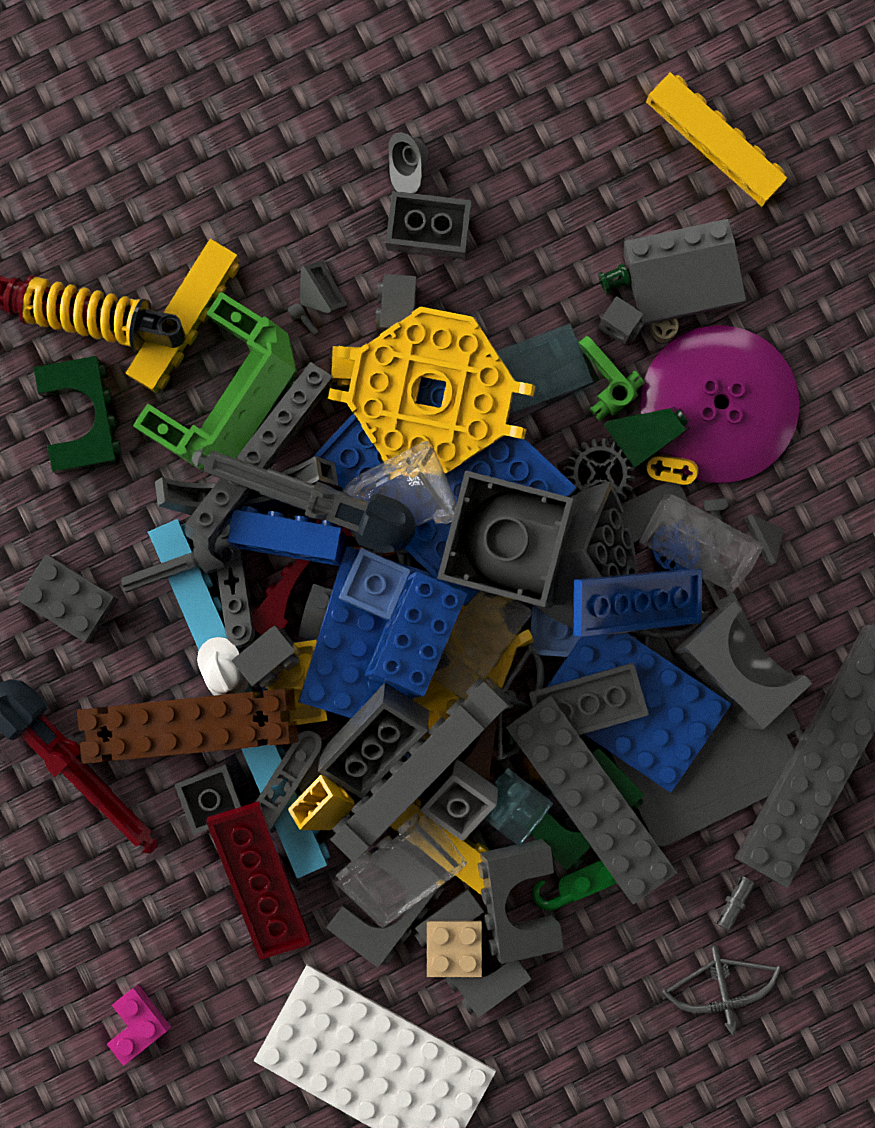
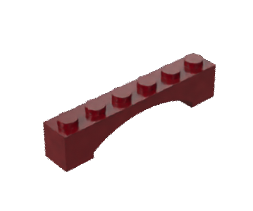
M340 526L346 533V540L350 538L356 539L352 535L357 531ZM298 559L294 564L289 562L281 572L283 578L277 585L273 582L265 591L264 596H266V599L262 604L258 605L256 603L252 607L254 629L259 634L263 635L274 625L285 630L290 624L286 620L290 598L301 576L313 561Z

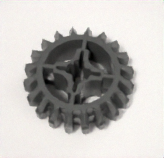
M592 439L591 448H589L586 442L581 443L583 452L574 448L572 452L577 459L568 457L566 461L573 465V467H564V472L571 474V476L566 478L577 487L576 491L579 493L593 486L611 482L618 498L624 501L627 497L622 490L626 492L632 491L633 488L626 484V482L635 481L636 478L634 476L628 475V473L635 471L634 466H626L630 461L627 457L624 459L621 457L624 454L623 450L620 449L619 452L614 450L617 443L614 441L610 448L606 447L607 439H602L601 446L597 445L596 439ZM605 454L610 458L600 464L590 460L587 456ZM580 462L589 473V479L583 486L578 479ZM616 463L621 472L619 486L614 483L610 476V469ZM608 465L609 467L603 475L605 480L600 478L591 484L590 482L596 473L593 469L598 468L599 471L600 468L604 469Z

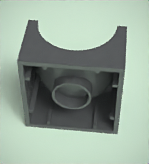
M465 470L437 579L542 607H552L555 598L556 574L563 545L571 521L578 511L580 501L571 497Z
M733 601L719 607L673 651L710 690L731 703L729 710L747 729L764 730L812 682L805 675L793 676L785 671L754 642L735 618L742 609Z

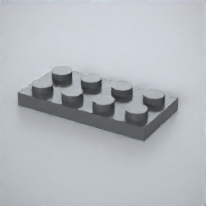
M633 662L529 692L533 706L550 695L578 735L649 715Z

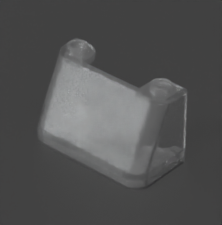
M428 441L422 442L351 480L342 491L368 502L375 493L396 499L403 503L413 514L416 527L431 519H434L436 523L443 522V524L451 522L457 504L438 456ZM349 529V531L356 539L358 532ZM362 546L363 549L371 553H380L381 555L386 554V552H379L368 547Z

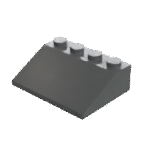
M728 219L624 241L623 257L631 279L637 309L643 313L641 322L644 323L643 325L746 303L735 241Z

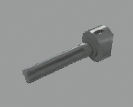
M217 540L214 541L208 550L193 541L194 552L122 577L121 582L125 592L134 591L198 566L203 569L206 575L226 568L222 561L215 558L214 550Z

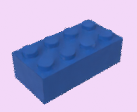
M242 506L241 511L233 509L227 542L237 549L340 566L346 533L337 524L322 520L321 524H316L311 521V518L304 516H295L293 520L284 517V514L280 512L268 511V515H264L258 512V509Z

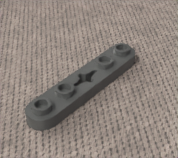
M230 520L216 539L214 553L215 558L222 561L226 567L217 571L226 636L234 646L243 648L253 642L255 629L243 549H237L227 542L231 524ZM230 571H232L233 576L237 580H239V582L235 584V595L232 587L227 585V583H230L232 580V575Z
M304 731L298 735L299 742L292 743L256 802L259 801L270 830L321 751L322 740L316 732ZM285 778H288L284 787V791L287 792L286 795L278 796L274 803H271L275 794L274 789H272L273 785L279 786Z

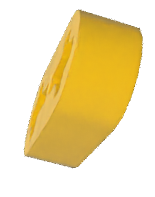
M658 454L647 465L648 474L656 480L688 485L698 476L697 464L689 459ZM660 460L663 461L662 465L664 467H670L671 470H663L659 474L657 473V468L653 467V464H657ZM687 465L689 466V471L693 472V475L691 474L685 479L683 478V473L676 472L675 469H683Z

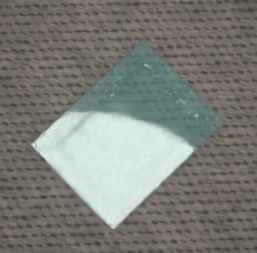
M570 323L496 351L515 381L536 386L534 397L518 393L513 394L511 406L514 413L593 383L587 368L588 365L585 363L578 340Z

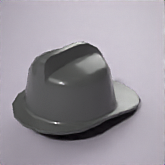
M400 132L395 133L389 141L390 179L397 192L415 194L421 186L422 169L428 163L429 152L420 136L411 137L409 134Z

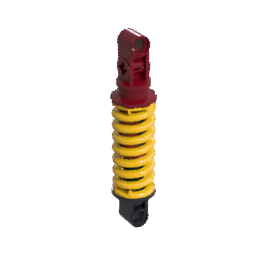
M30 275L26 282L16 277L8 279L0 276V310H5L7 314L11 315L19 314V319L23 324H38L41 327L51 326L54 330L64 329L67 333L77 332L81 336L91 335L94 339L104 338L108 342L118 341L121 345L130 346L137 350L145 342L177 348L186 339L180 319L173 314L153 311L151 303L147 299L135 300L123 296L118 301L117 296L113 293H109L104 299L102 291L96 290L91 296L90 290L86 287L81 288L78 292L77 287L72 284L64 289L63 283L56 281L51 286L48 279L40 278L36 275ZM171 329H176L173 333H167Z

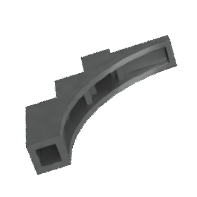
M317 456L300 465L280 472L313 485L318 481L333 489L339 486L335 462ZM161 477L155 481L158 506L192 515L216 483L182 482ZM253 490L242 505L258 509V512L262 514L275 507L293 513L301 510V508L259 494L260 492Z

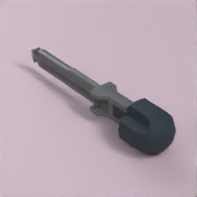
M204 449L195 450L191 461L196 468H198L200 463L203 464L205 473L306 510V516L326 520L357 531L356 540L359 545L379 552L390 553L406 547L415 535L416 524L413 514L403 503L396 499L375 493L368 502L337 491L317 481L313 485L211 450L209 455L203 454Z

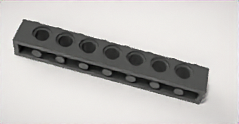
M310 362L236 459L267 470L270 469L328 394L333 376ZM220 478L186 522L185 535L208 550L232 519L233 509L239 510L253 492V489Z

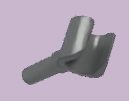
M300 304L288 307V312L293 321L301 318L313 336L319 332L308 319Z

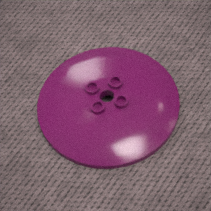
M715 325L686 332L671 341L660 351L644 378L645 384L642 386L640 396L641 414L676 407L677 410L682 409L689 418L690 422L687 424L690 429L657 452V454L694 461L698 466V476L695 480L708 483H733L753 477L765 470L780 457L795 432L799 416V393L794 375L786 360L774 346L748 330L732 326ZM722 395L727 398L728 407L721 410L715 406L714 399L716 396ZM687 465L683 469H675L687 477L691 474L693 475V472L689 471V466Z

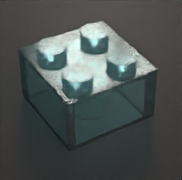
M507 768L498 777L494 785L498 788L497 805L484 819L518 846H521L553 803Z

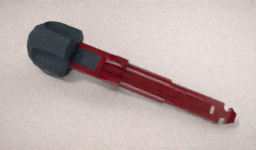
M9 679L1 682L0 732L8 740H15L21 736L44 760L47 770L54 777L61 772L135 847L142 845L145 848L142 852L151 854L158 847L157 838L152 840L150 838L152 831L112 792V789L86 763L82 764L81 758L78 756L81 753L80 745L75 741L67 739L43 715L47 710L46 701L23 681Z

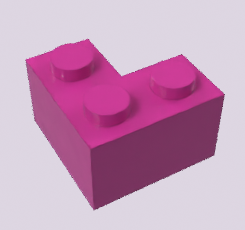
M139 984L112 1004L128 1027L111 1039L107 1045L124 1066L171 1027Z

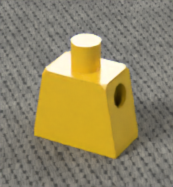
M320 775L288 810L299 830H331L347 814L353 815L351 809L355 806V802L346 788L328 777Z

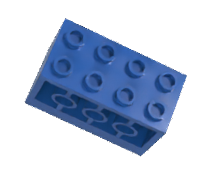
M418 571L409 575L392 616L385 625L364 677L382 685L387 683L411 698L423 697L467 593Z

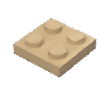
M427 921V977H482V921Z

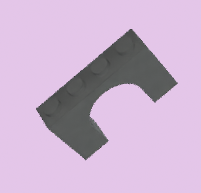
M543 839L480 853L481 863H478V871L481 879H484L485 888L481 889L483 902L487 905L488 914H485V923L487 929L491 932V939L488 940L490 954L495 956L501 964L563 950L561 926L552 915L517 922L508 919L505 912L507 896L516 884L526 879L554 873L551 847Z
M395 840L390 842L376 863L398 879L407 892L408 905L402 917L389 925H374L343 904L326 927L377 968L381 963L385 965L389 963L396 953L392 950L398 941L402 944L412 932L409 926L415 919L419 922L428 911V908L425 906L431 897L436 900L445 888L442 885L443 877Z
M466 888L416 924L415 929L418 932L414 935L421 946L425 947L427 945V921H472L481 915L484 910L469 888ZM520 960L500 964L490 972L482 974V977L446 978L454 992L459 990L465 998L461 1002L468 1013L471 1015L475 1012L478 1018L531 980V976Z

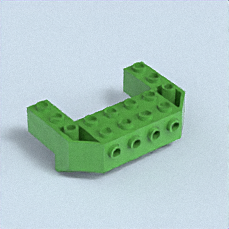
M220 292L206 314L212 322L244 341L251 352L202 427L199 429L192 425L189 430L149 404L146 405L133 425L138 431L194 467L195 465L191 460L195 450L204 449L203 454L209 455L210 451L214 450L236 458L298 378L288 333L265 316L263 318L222 292ZM200 463L198 469L204 472L205 467Z

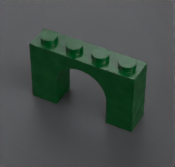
M97 356L33 367L37 392L40 396L49 397L78 392L87 395L95 407L94 424L85 436L74 441L47 445L52 472L58 475L119 463L118 456L122 455L120 442L115 440L113 430L117 429L115 415L110 414L109 404H112V395L110 388L105 387L104 378H108L105 362H101Z
M597 747L592 752L593 756L631 809L636 811L644 802L641 799L644 793ZM541 802L521 821V824L536 840L543 839L551 847L552 856L566 871L570 867L573 869L577 868L585 860L583 854L589 848L593 850L580 830L570 829L562 825Z

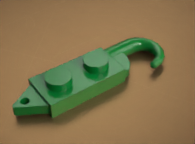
M598 860L564 875L559 881L560 896L548 901L543 900L539 892L546 882L541 880L533 887L532 897L536 906L550 911L580 900L617 882L603 862Z

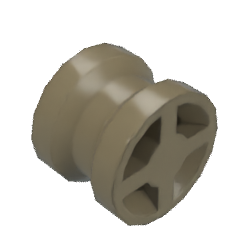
M674 318L652 323L650 327L652 337L660 343L671 341L678 331V321Z

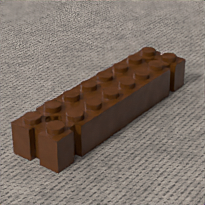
M294 688L265 690L263 693L262 691L79 709L77 710L79 731H85L86 741L80 742L81 762L85 764L260 747L267 745V739L268 746L299 742L297 720L290 721L289 710H296ZM262 715H268V721H263Z

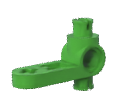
M585 336L578 342L580 349L610 383L605 390L596 396L599 402L589 408L593 415L601 411L596 415V418L601 422L608 414L614 417L638 396L636 390L643 386L645 382L641 377L634 382L639 376L635 371L625 378L594 341ZM617 388L624 390L626 399L622 401L616 400L612 395V391Z

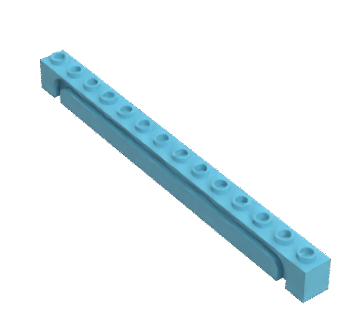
M176 519L148 531L161 563L194 552V548H192L189 541L190 538L185 535L186 523L182 524L180 520ZM198 566L169 577L168 580L198 650L203 643L211 638L221 637L227 639L224 620L220 613L223 611L222 603L218 596L213 597L210 587L214 585L209 574L203 573L202 569ZM236 647V648L238 649L239 653H241V652H242V649L239 648V647ZM248 682L245 692H254L253 687ZM262 715V720L268 721L265 715ZM268 739L266 746L241 748L260 793H262L286 755L282 744L268 746ZM285 778L279 786L273 785L272 789H274L275 794L271 803H274L278 796L286 795L287 792L284 791V787L288 778ZM296 789L274 826L297 878H300L329 864L327 859L331 856L325 842L320 844L316 834L320 833V830H299L288 808L302 795Z

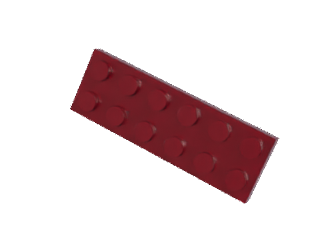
M258 801L207 817L206 823L259 960L311 945V937L260 802Z

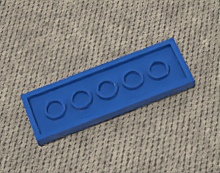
M694 568L574 580V636L583 637L702 623V569Z

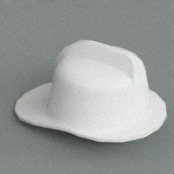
M221 637L207 640L199 649L197 661L208 689L214 696L244 693L248 687V681L231 661L240 653L236 646L230 643L228 639Z

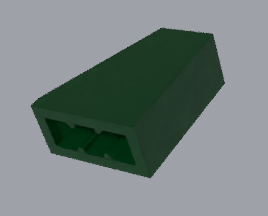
M676 407L610 420L603 425L635 468L688 431L690 427L687 423L690 420L682 409L677 410Z

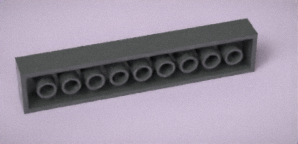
M873 624L863 626L734 858L780 886L789 887L875 731V626Z

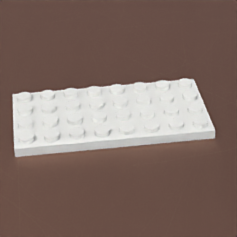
M308 964L254 1059V1062L371 1128H466L496 1072L492 1067Z

